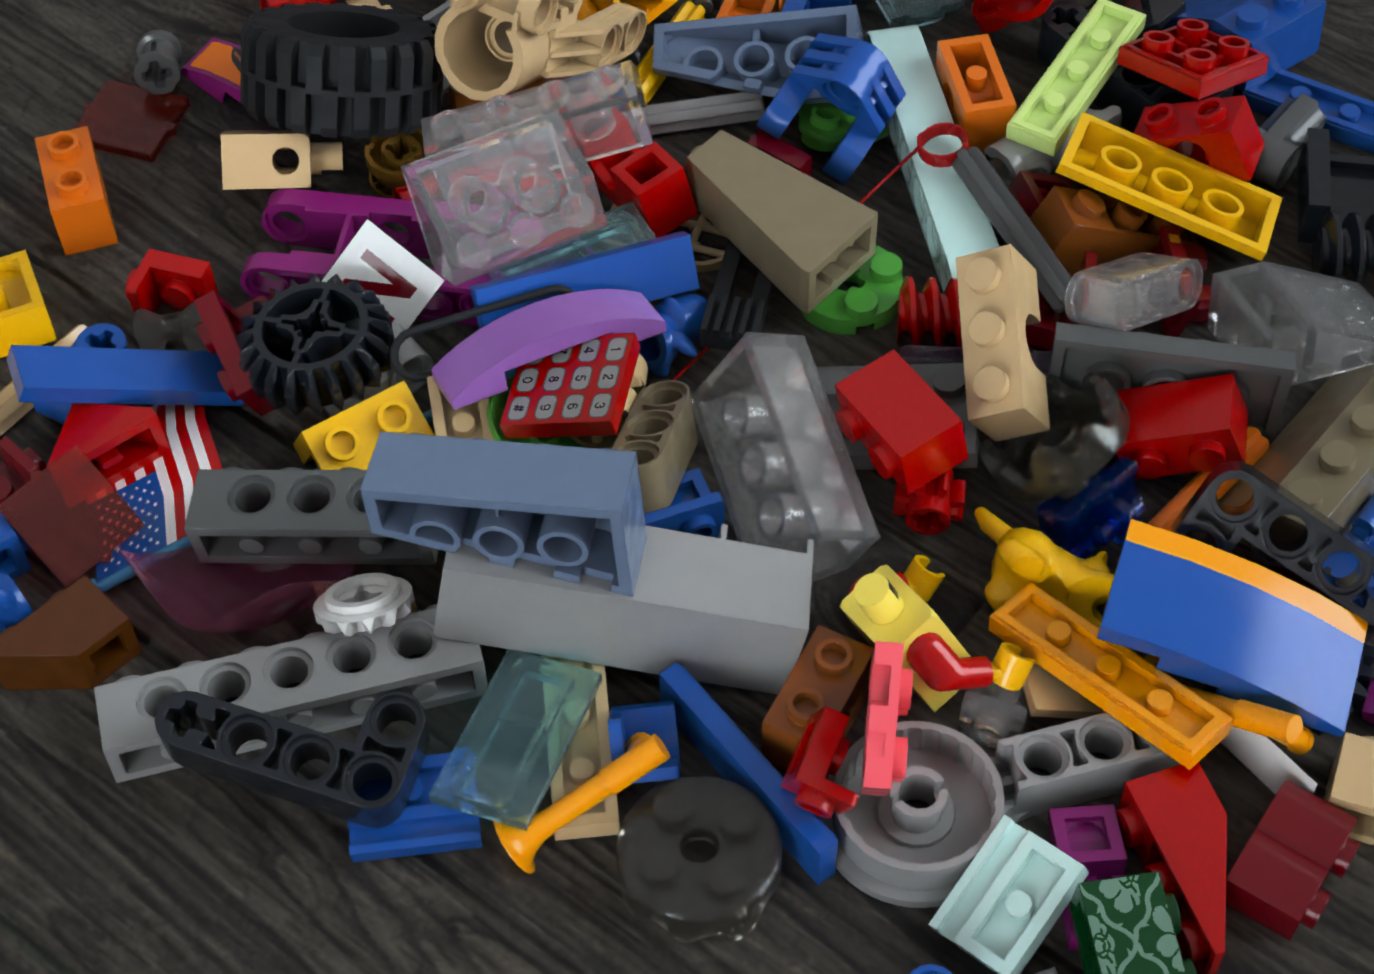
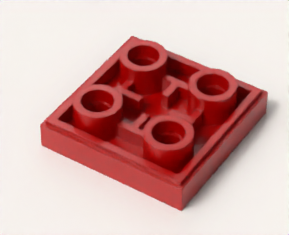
M1185 18L1179 20L1176 26L1162 31H1147L1143 34V38L1120 46L1117 64L1200 100L1266 74L1270 56L1251 48L1250 41L1243 37L1234 35L1223 36L1208 30L1209 25L1205 21Z

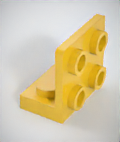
M404 380L302 431L293 443V446L303 464L314 460L319 470H340L346 467L367 470L380 431L435 435Z

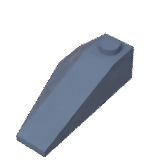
M857 5L654 24L653 70L656 74L774 98L818 33L864 41ZM813 88L803 104L828 103L829 101L823 98L818 90Z

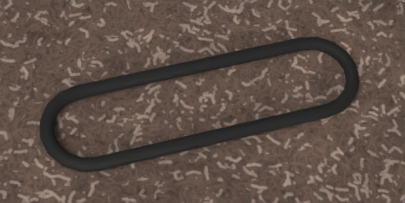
M550 285L410 327L402 331L394 339L390 349V363L395 372L405 380L412 382L427 381V377L432 376L431 371L417 374L411 373L404 369L399 361L398 352L400 346L409 337L549 294H567L574 291L563 285Z

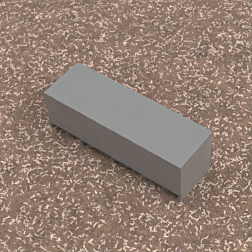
M726 524L721 525L718 538L646 526L647 540L633 597L610 592L613 581L581 574L579 584L553 578L555 567L519 558L516 559L514 568L489 562L490 558L481 554L476 548L460 544L455 553L446 551L433 634L444 639L658 675L677 662L679 665L682 664L693 678L699 682L778 695L800 656L809 632L814 540H807L802 553L727 540L728 525Z

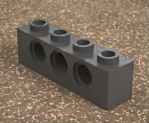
M227 467L222 470L198 469L184 527L200 563L436 565L438 549L371 533L360 492L367 470L346 467L340 470H303L296 467H286L281 470H245L238 467Z

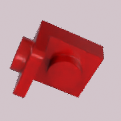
M150 248L138 268H134L130 272L125 288L126 297L131 303L136 321L147 325L161 303L169 304L181 310L192 309L198 311L193 301L213 290L219 295L210 262Z
M828 706L809 716L780 785L781 788L796 794L794 803L798 807L824 818H831L833 812L842 814L854 809L860 797L859 794L825 778L827 773L834 776L838 772L850 746V739L843 737L850 717Z

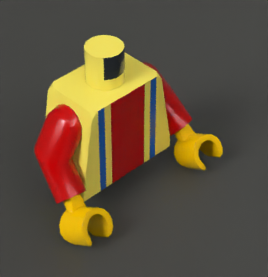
M915 555L904 574L894 572L886 564L879 566L873 573L862 575L851 585L848 595L839 606L871 647L874 648L876 641L904 643L902 668L913 669L912 690L934 713L959 690L988 687L992 681L1007 690L1019 691L1025 684L1035 663L1034 659L1021 657L1022 648L1009 642L1001 643L992 662L986 656L971 657L940 617L926 603L931 599L944 579L945 574H937L927 570L926 568L931 560L924 555Z

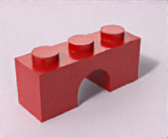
M600 90L556 117L572 163L650 239L665 236L698 215L684 167L655 141L641 148L633 134L627 115Z

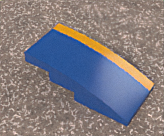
M1131 519L1097 639L1159 657L1156 665L1157 670L1217 687L1215 694L1235 700L1244 699L1299 715L1302 718L1303 726L1342 737L1346 730L1368 622L1323 595L1259 564L1201 541Z

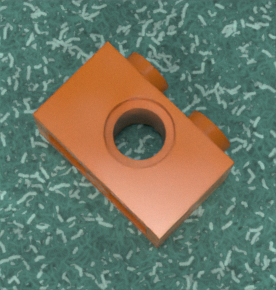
M988 34L940 40L937 42L935 72L954 124L961 126L967 132L969 148L975 146L986 155L984 153L986 147L1006 136L1007 124L1016 113L1017 104Z
M88 126L34 138L50 212L65 256L118 244L102 171Z

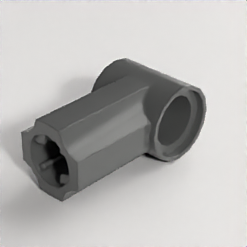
M1301 94L1296 98L1287 97L1261 127L1258 126L1265 145L1252 178L1276 190H1280L1286 184L1299 162L1307 128L1323 129L1327 116L1320 110L1317 100L1305 94Z

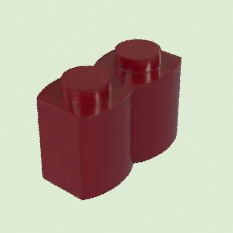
M1285 779L1226 878V904L1289 941L1292 939L1300 923L1313 930L1332 894L1321 889V886L1329 872L1342 879L1361 843L1350 838L1358 818Z

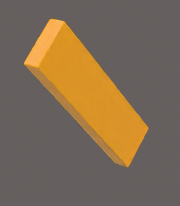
M1031 582L989 616L990 632L1005 642L1020 646L1023 655L1034 659L1036 664L1188 770L1192 769L1231 732L1233 722L1231 716L1164 671L1157 670L1155 665L1131 649L1097 639L1099 631L1097 626Z

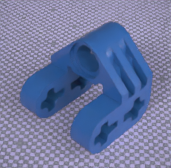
M818 33L755 126L768 135L779 139L813 88L818 90L820 95L846 114L856 117L821 170L831 179L844 186L884 129L885 124L905 97L906 92L888 59L876 46L860 39Z

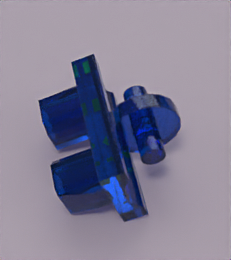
M1123 456L1109 469L1090 462L1077 473L1074 482L1076 497L1069 502L1058 496L1051 495L1038 506L1037 515L1041 532L1056 540L1059 547L1082 559H1086L1099 546L1107 545L1111 540L1123 545L1130 520L1134 519L1142 522L1140 515L1146 511L1144 500L1135 485V474L1138 471L1137 462Z

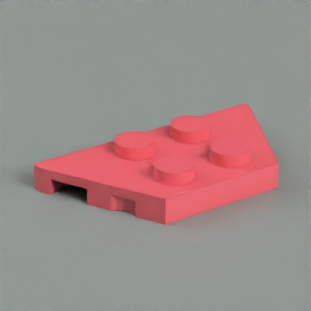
M875 642L868 681L869 692L861 794L887 797L891 791L892 782L902 783L903 779H905L908 738L896 737L898 715L907 716L908 710L911 707L913 669L902 668L904 643Z

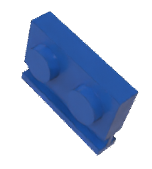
M473 750L426 755L407 805L399 819L392 824L373 828L347 820L350 841L349 855L352 863L482 848L476 764ZM381 779L370 780L362 785L358 796L365 800H378L387 795L392 785Z

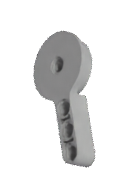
M1107 712L998 740L995 757H989L972 739L945 725L926 721L897 722L896 737L908 738L906 775L903 782H892L891 791L887 797L861 794L864 735L848 750L838 772L834 776L828 774L826 778L860 795L855 808L842 814L833 812L831 818L818 817L838 838L836 868L852 885L873 898L896 906L909 908L938 907L943 904L1004 814L1016 824H1019L1029 817L1047 813L1051 808H1066L1122 793L1126 781L1155 773L1180 763ZM1090 753L1105 754L1111 759H1098L1092 756ZM1028 769H1043L1049 772L1051 775L1040 776L1034 774ZM920 800L927 803L929 807L917 809L910 807L905 802Z

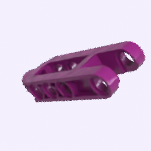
M288 188L276 190L269 196L261 218V225L264 231L271 238L281 243L335 249L334 254L291 250L290 254L257 252L247 257L240 277V285L251 298L254 299L262 295L269 300L270 288L284 291L289 288L291 278L298 284L308 283L315 273L320 281H322L367 219L416 258L518 268L514 272H508L507 276L465 272L464 267L453 266L452 270L430 268L444 279V282L437 290L443 297L432 296L415 320L433 321L473 309L474 304L470 286L573 260L572 256L575 254L585 257L594 253L588 247L578 242L551 240L543 226L527 211ZM279 212L293 213L303 221L295 222L282 217ZM383 223H398L404 226L408 231H393L387 228ZM439 227L451 228L461 236H445L436 229ZM503 233L510 236L514 241L510 243L497 241L489 234ZM258 272L271 273L282 279V281L268 279ZM476 317L453 323L478 326Z

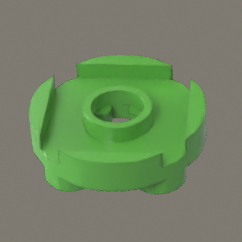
M876 245L875 254L844 281L856 283L860 288L852 286L847 291H843L838 286L808 314L802 310L800 312L815 327L839 335L856 334V327H865L873 323V330L885 326L898 312L899 289L903 282L902 260L895 253L888 252Z

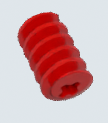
M912 276L904 278L899 289L896 345H898L903 331H908L913 348H919L925 333L931 332L936 349H942L948 333H953L958 350H963L957 278L949 280L943 294L939 291L935 277L927 278L921 293L917 292Z

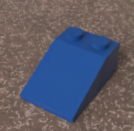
M1184 0L1186 9L1160 30L1176 26L1177 22L1181 19L1194 18L1205 21L1209 25L1208 30L1223 36H1240L1249 40L1251 48L1266 53L1270 57L1266 74L1234 86L1241 92H1246L1247 89L1260 82L1261 85L1275 77L1276 72L1279 70H1287L1318 52L1326 1Z

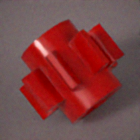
M950 469L908 495L896 481L893 514L898 516L905 515L906 525L914 532L925 535L942 533L949 528L950 520L958 522L963 520L967 482L960 479L954 480V472Z

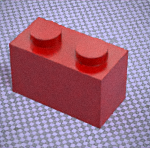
M894 349L835 384L840 410L835 412V417L840 429L852 443L860 440L868 449L869 458L877 472L886 480L893 477L908 495L968 459L962 420Z
M1234 374L1118 390L1112 445L1128 479H1156L1168 475L1200 471L1211 472L1216 466L1227 461H1242L1246 463L1248 409Z

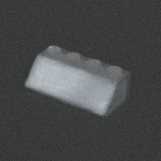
M631 60L614 65H604L593 71L561 80H551L540 86L508 95H498L487 101L455 110H445L436 115L421 119L424 155L445 202L653 144L640 75L637 66Z
M746 332L691 396L694 414L738 542L803 553L807 540H814L812 582L848 569L880 539V535L805 336Z

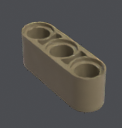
M659 381L643 388L638 394L612 447L614 450L635 451L637 453L644 514L671 506L698 444V433L690 387L681 381Z

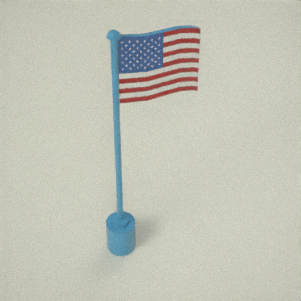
M517 367L505 371L506 380L515 377ZM206 405L151 406L159 418L171 451L86 499L95 531L96 580L93 577L91 581L103 593L192 547L184 527L198 469H223L207 422ZM431 409L423 413L428 423L433 421Z

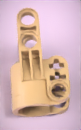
M446 0L451 2V7L440 18L434 35L435 56L443 74L455 90L469 99L490 102L517 91L542 77L556 78L595 74L627 57L638 48L643 39L647 26V14L640 8L617 2L583 20H578V11L583 0Z

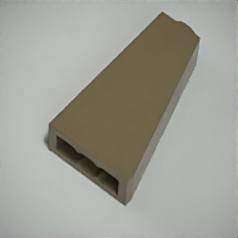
M720 130L704 144L696 146L687 156L685 169L696 208L803 312L807 314L811 312L875 254L878 212L737 137Z

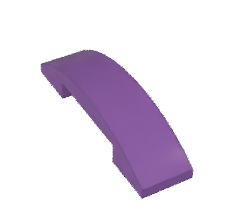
M594 289L562 294L514 310L477 330L455 346L431 369L432 377L452 408L456 410L507 391L505 371L605 334L636 333L638 341L666 332V322L640 292L620 289Z

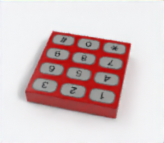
M636 333L605 334L517 367L499 424L505 438L617 435L641 348Z

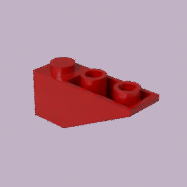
M1198 762L1190 770L1179 764L1126 781L1116 815L1123 843L1127 848L1134 847L1144 867L1143 873L1159 871L1165 894L1172 893L1177 900L1181 916V931L1176 936L1182 958L1191 959L1199 974H1216L1225 953L1227 813L1200 763Z

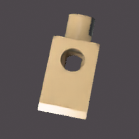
M292 130L224 131L220 135L223 190L309 188L312 184L311 175L343 174L342 142H310V133L305 135L294 133ZM277 150H294L298 156L297 166L280 168L275 162L274 153Z

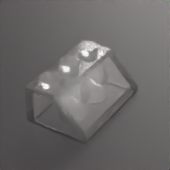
M556 109L546 111L401 166L433 268L453 285H458L608 225L594 174L559 111Z

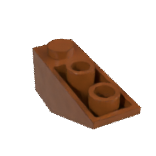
M1055 185L1030 217L1032 223L1067 272L1075 276L1078 274L1086 250L1097 253V273L1099 274L1128 268L1135 264V256L1141 253L1148 254L1157 247L1160 241L1159 230L1162 225L1178 226L1111 196L1097 194L1087 189L1076 190ZM1178 226L1183 244L1199 245L1191 231Z

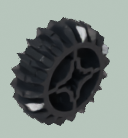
M314 273L308 283L298 284L291 278L288 289L279 291L270 288L269 301H254L253 315L242 318V333L237 336L239 349L242 351L239 353L241 358L239 361L240 367L243 372L249 370L248 379L253 391L257 393L259 398H267V401L272 404L275 410L287 405L294 415L297 416L306 407H311L319 416L324 406L334 404L342 411L346 399L353 397L363 401L364 387H380L381 373L391 370L390 349L395 337L389 312L385 311L384 305L380 303V299L376 297L374 290L365 291L357 279L344 284L338 274H335L327 282H322Z

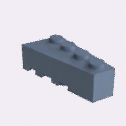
M380 431L360 488L371 533L455 553L460 544L476 548L481 554L490 558L489 562L514 568L516 559L519 558L555 567L553 578L579 584L581 574L613 581L610 592L634 596L647 540L637 453L635 451Z

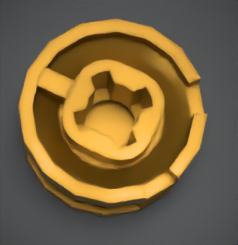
M418 128L417 132L407 135L403 133L395 134L394 137L381 138L379 136H371V143L365 145V161L369 169V183L373 192L378 197L394 199L393 188L426 179L435 175V168H441L438 141L427 128Z

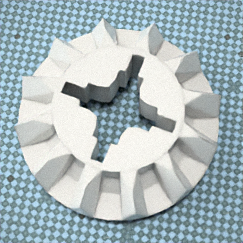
M366 573L348 577L333 584L317 598L313 605L316 623L322 625L325 632L332 634L343 632L345 636L351 637L357 632L367 631L372 634L376 628L392 627L396 619L404 618L411 613V604L415 599L412 586L407 580L385 573Z

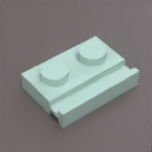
M1004 814L928 925L935 932L953 942L961 950L996 974H1021L1071 901L1078 883L1084 882L1089 872L1083 864L1030 830L1027 831Z

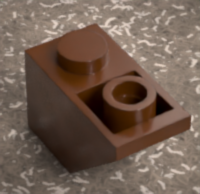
M84 575L69 587L57 591L44 605L22 621L4 629L0 633V685L5 690L93 689L139 655L142 650L129 617Z

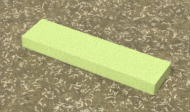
M1097 0L1008 122L1006 138L1054 157L1077 125L1082 112H1086L1119 65L1117 64L1119 47L1136 40L1143 31L1146 14L1108 0Z

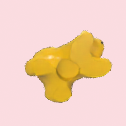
M978 507L975 509L974 516L980 529L997 544L992 560L991 579L984 589L985 598L994 611L1031 582L1100 628L1102 616L1096 607L1107 603L1114 574L1110 573L1107 566L1108 554L1106 551H1100L1094 557L1082 559L1054 544L1041 531L1025 527L1011 528L986 508Z

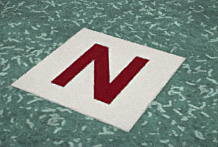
M368 219L322 280V282H327L335 274H338L344 284L357 279L365 291L374 290L376 297L384 305L385 311L389 312L391 322L400 324L405 330L411 326L444 282V279Z

